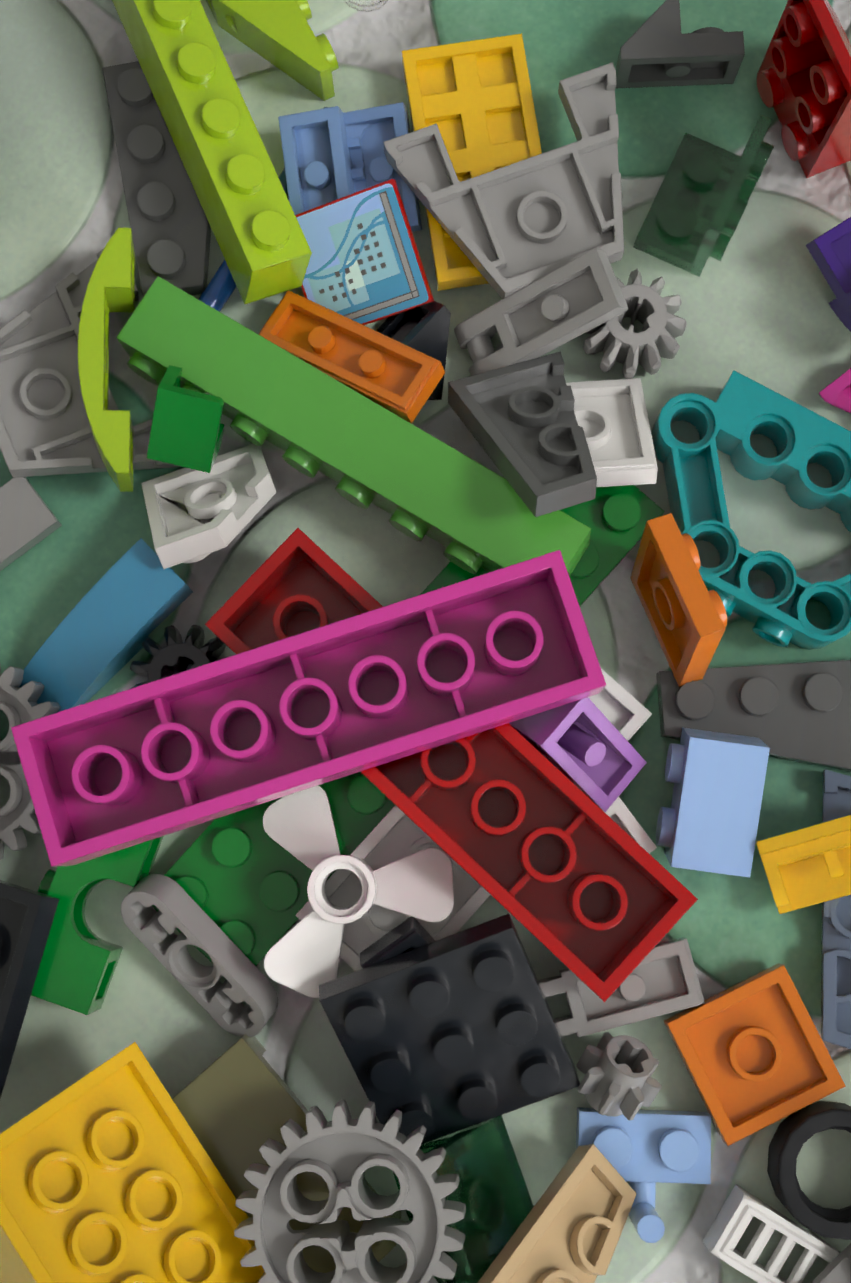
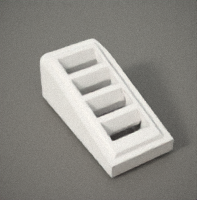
M736 1184L702 1240L710 1253L758 1283H802L817 1256L828 1261L827 1267L841 1253ZM754 1216L761 1220L762 1223L745 1252H742L736 1248V1245ZM776 1229L784 1235L766 1266H764L757 1259ZM797 1242L805 1247L786 1280L779 1276L778 1273Z

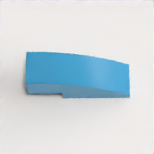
M139 539L88 591L52 632L24 668L20 687L31 681L41 682L45 687L37 703L57 702L61 706L58 712L85 704L144 648L142 643L147 638H150L148 635L185 601L193 591L170 567L163 569L158 555L142 539Z

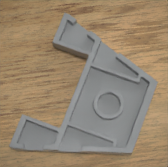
M613 62L560 80L558 94L577 142L462 182L458 180L437 124L383 142L384 154L388 163L502 299L594 248L605 251L610 264L622 259L624 235L621 173H619L617 142L619 128L615 101L616 70Z
M102 249L99 253H97V258H98V259H99V257H100V255H101V253H102V251H103L104 249ZM98 259L77 276L71 273L55 286L56 292L29 313L23 310L0 328V450L12 478L108 472L99 455L91 432L81 393L78 372V333L81 310L87 286ZM135 285V302H136V301H139V295H138L137 287H136V285ZM109 389L108 410H119ZM153 419L133 426V470L181 467L146 458Z

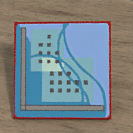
M390 179L295 215L312 252L301 286L306 299L364 326L434 302L395 179Z

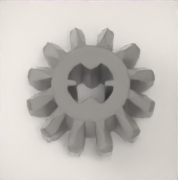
M637 268L630 272L626 286L616 277L629 310L586 332L590 336L585 339L583 345L585 354L604 352L599 366L602 372H608L612 369L615 361L622 363V373L626 379L634 377L638 363L649 374L657 373L661 367L660 357L673 359L676 356L680 346L675 338L682 336L686 329V319L674 315L682 303L680 295L660 296L665 284L662 276L653 280L650 287L641 285L642 276ZM626 317L631 318V326L628 330L621 326L622 319ZM636 320L640 321L643 325L642 331L639 333L633 332V324Z

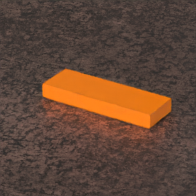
M289 290L258 333V335L411 424L445 374L441 361Z

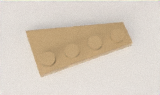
M594 1144L578 1146L478 1283H595L597 1275H605L637 1193Z

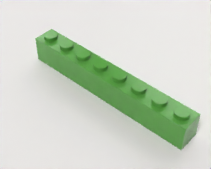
M159 276L155 279L116 337L130 356L127 362L128 367L136 374L158 386L169 365L182 368L180 388L222 398L224 401L222 414L233 420L230 427L241 437L259 447L267 440L284 450L285 453L282 458L304 475L314 478L319 471L336 481L338 484L335 490L354 505L367 510L370 504L373 503L392 515L389 519L390 524L406 536L419 542L422 541L425 535L447 547L443 555L448 560L469 573L476 574L479 568L492 572L560 550L570 577L590 545L591 528L560 510L535 517L504 477Z

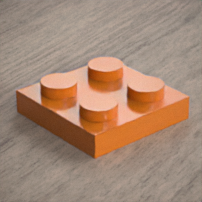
M672 513L646 522L630 579L676 682L681 687L688 682L703 679L726 629L727 614L719 594L715 590H707L699 573L700 557L694 540L688 533L681 534Z
M778 963L704 1000L705 1003L690 1007L664 1020L668 1032L723 1142L727 1146L846 1087L783 964Z

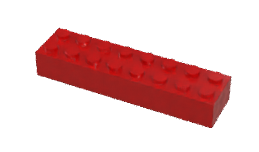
M297 528L205 625L235 654H239L383 606L305 533ZM509 723L360 771L604 1002L698 900Z

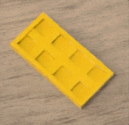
M522 33L402 51V65L413 132L437 124L460 182L542 154ZM425 207L438 291L488 284V281Z

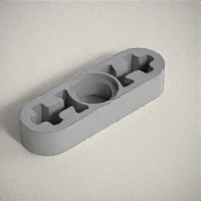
M150 874L143 877L121 903V915L126 926L223 1029L239 1037H243L245 1034L248 1037H253L260 1033L278 1006V995L274 986L177 882L161 874ZM155 905L159 911H155L151 906ZM176 928L181 931L178 936L174 933ZM187 945H194L203 949L210 956L213 966H204L194 960L188 952ZM221 976L225 977L226 979L224 983H221L219 981Z

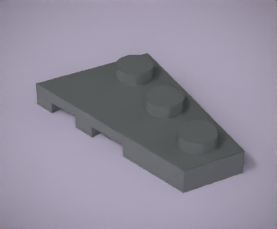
M561 351L448 382V404L535 517L595 499L597 476L583 427L578 426L574 413L575 399L571 385H566L564 361Z

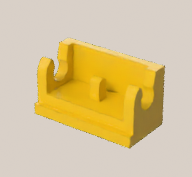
M851 815L756 842L779 914L851 895Z

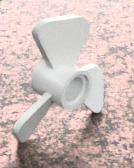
M317 785L284 796L266 809L263 816L265 832L313 871L307 886L308 899L313 910L281 938L265 956L264 968L272 980L308 997L319 998V985L338 977L344 924L361 918L370 910L373 904L434 923L443 921L451 914L454 906L452 863L449 856L443 850L438 848L424 849L373 871L362 859L351 855H341L329 800L326 792ZM338 869L352 871L361 882V897L352 907L341 908L335 906L326 895V881L330 874Z

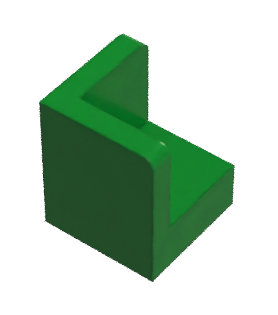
M169 365L157 388L146 458L210 473L220 450L225 424L220 423L224 401L217 396L180 388L182 368Z

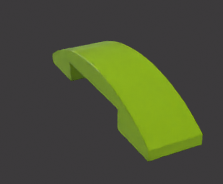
M118 227L95 265L83 300L78 333V372L89 425L99 455L120 492H133L134 430L131 414L127 410H108L109 313H133L135 310V251L131 228Z

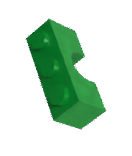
M164 836L73 866H57L56 871L49 869L46 872L37 892L58 898L59 902L32 990V996L85 1015L101 1009L123 947L105 941L91 931L85 918L86 900L93 888L107 879L135 887L143 877L150 875Z

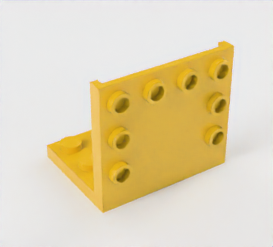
M136 1042L0 1134V1283H258L265 1272L262 1265L255 1267L241 1266L240 1260L255 1245V1241L235 1237L234 1230L242 1221L248 1219L245 1211L235 1206L236 1197Z

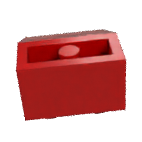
M788 0L757 73V88L763 103L768 108L773 107L782 125V141L788 156L793 161H799L806 178L851 161V44L828 0Z

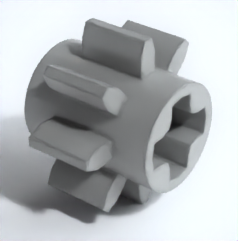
M606 1032L597 1047L587 1045L577 1062L576 1067L586 1074L577 1090L585 1095L588 1103L599 1114L613 1117L623 1114L628 1120H633L641 1106L649 1107L662 1087L657 1080L651 1077L659 1061L653 1058L649 1048L640 1040L627 1035L613 1037L609 1032Z

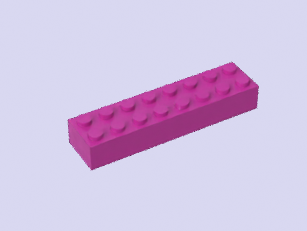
M557 550L11 727L51 867L73 866L599 694L606 686V682L561 551Z

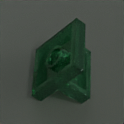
M502 1115L465 1128L452 1137L430 1141L419 1147L424 1154L442 1147L445 1149L446 1155L436 1170L437 1175L458 1174L460 1179L458 1188L446 1196L445 1199L461 1202L466 1205L464 1219L447 1225L465 1234L462 1250L453 1252L443 1251L457 1263L454 1278L452 1280L433 1276L438 1283H478L534 1207ZM393 1172L398 1190H400L399 1179ZM406 1210L409 1221H411L413 1219V1214L410 1211Z

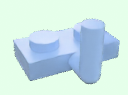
M577 1107L576 1149L578 1146L594 1144L624 1180L629 1181L630 1187L637 1193L629 1212V1218L643 1241L647 1243L659 1241L664 1235L665 1227L655 1210L656 1182L711 1184V1115L707 1112L639 1109L634 1119L628 1120L623 1114L615 1117L599 1114L594 1108Z

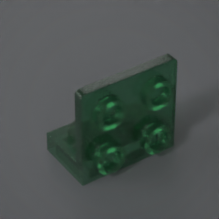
M760 114L741 156L685 133L636 237L633 248L699 277L709 257L721 261L774 148L773 145L763 141L772 119Z

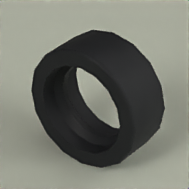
M819 1101L790 1114L779 1124L769 1145L767 1172L775 1196L802 1226L825 1238L851 1240V1206L842 1209H830L815 1204L801 1190L796 1176L798 1154L803 1144L815 1133L828 1129L846 1130L851 1133V1106L845 1103Z

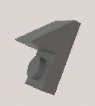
M666 0L620 48L615 69L616 89L733 84L745 55L743 31L724 32L720 28L705 27L697 29L692 33L681 34L679 0Z

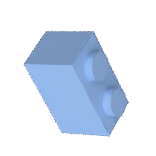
M682 727L680 744L670 743L666 758L665 781L674 783L671 808L661 807L659 811L656 845L665 847L664 853L671 867L750 878L770 747L760 738Z

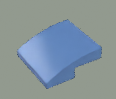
M403 102L344 113L338 106L278 117L288 198L295 215L390 179H395L411 231L422 230L419 199L388 163L384 154L383 142L410 133L408 110Z

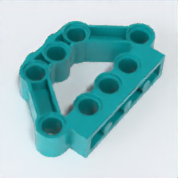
M733 370L715 402L695 393L679 394L671 398L661 409L652 427L651 435L655 456L663 464L670 513H672L681 534L688 533L694 542L702 540L710 542L719 553L720 562L718 567L706 568L700 566L699 569L707 590H715L719 594L727 617H730L732 612L753 622L755 625L752 631L756 635L780 647H787L790 642L795 646L808 650L821 649L846 636L851 631V574L833 582L822 581L811 584L796 575L793 564L783 554L771 550L759 551L754 554L739 546V540L730 528L717 450L730 456L735 470L743 477L751 480L772 478L784 484L790 499L798 506L809 510L827 507L840 514L845 528L851 532V431ZM675 421L691 423L696 427L700 441L692 444L680 442L672 434L670 424ZM761 434L770 438L776 446V457L765 458L758 455L750 445V436ZM816 463L825 467L831 475V488H822L811 482L807 475V464ZM760 570L771 576L775 584L773 598L764 599L751 591L748 585L750 571ZM808 600H817L827 606L831 616L828 629L816 628L809 622L805 612Z

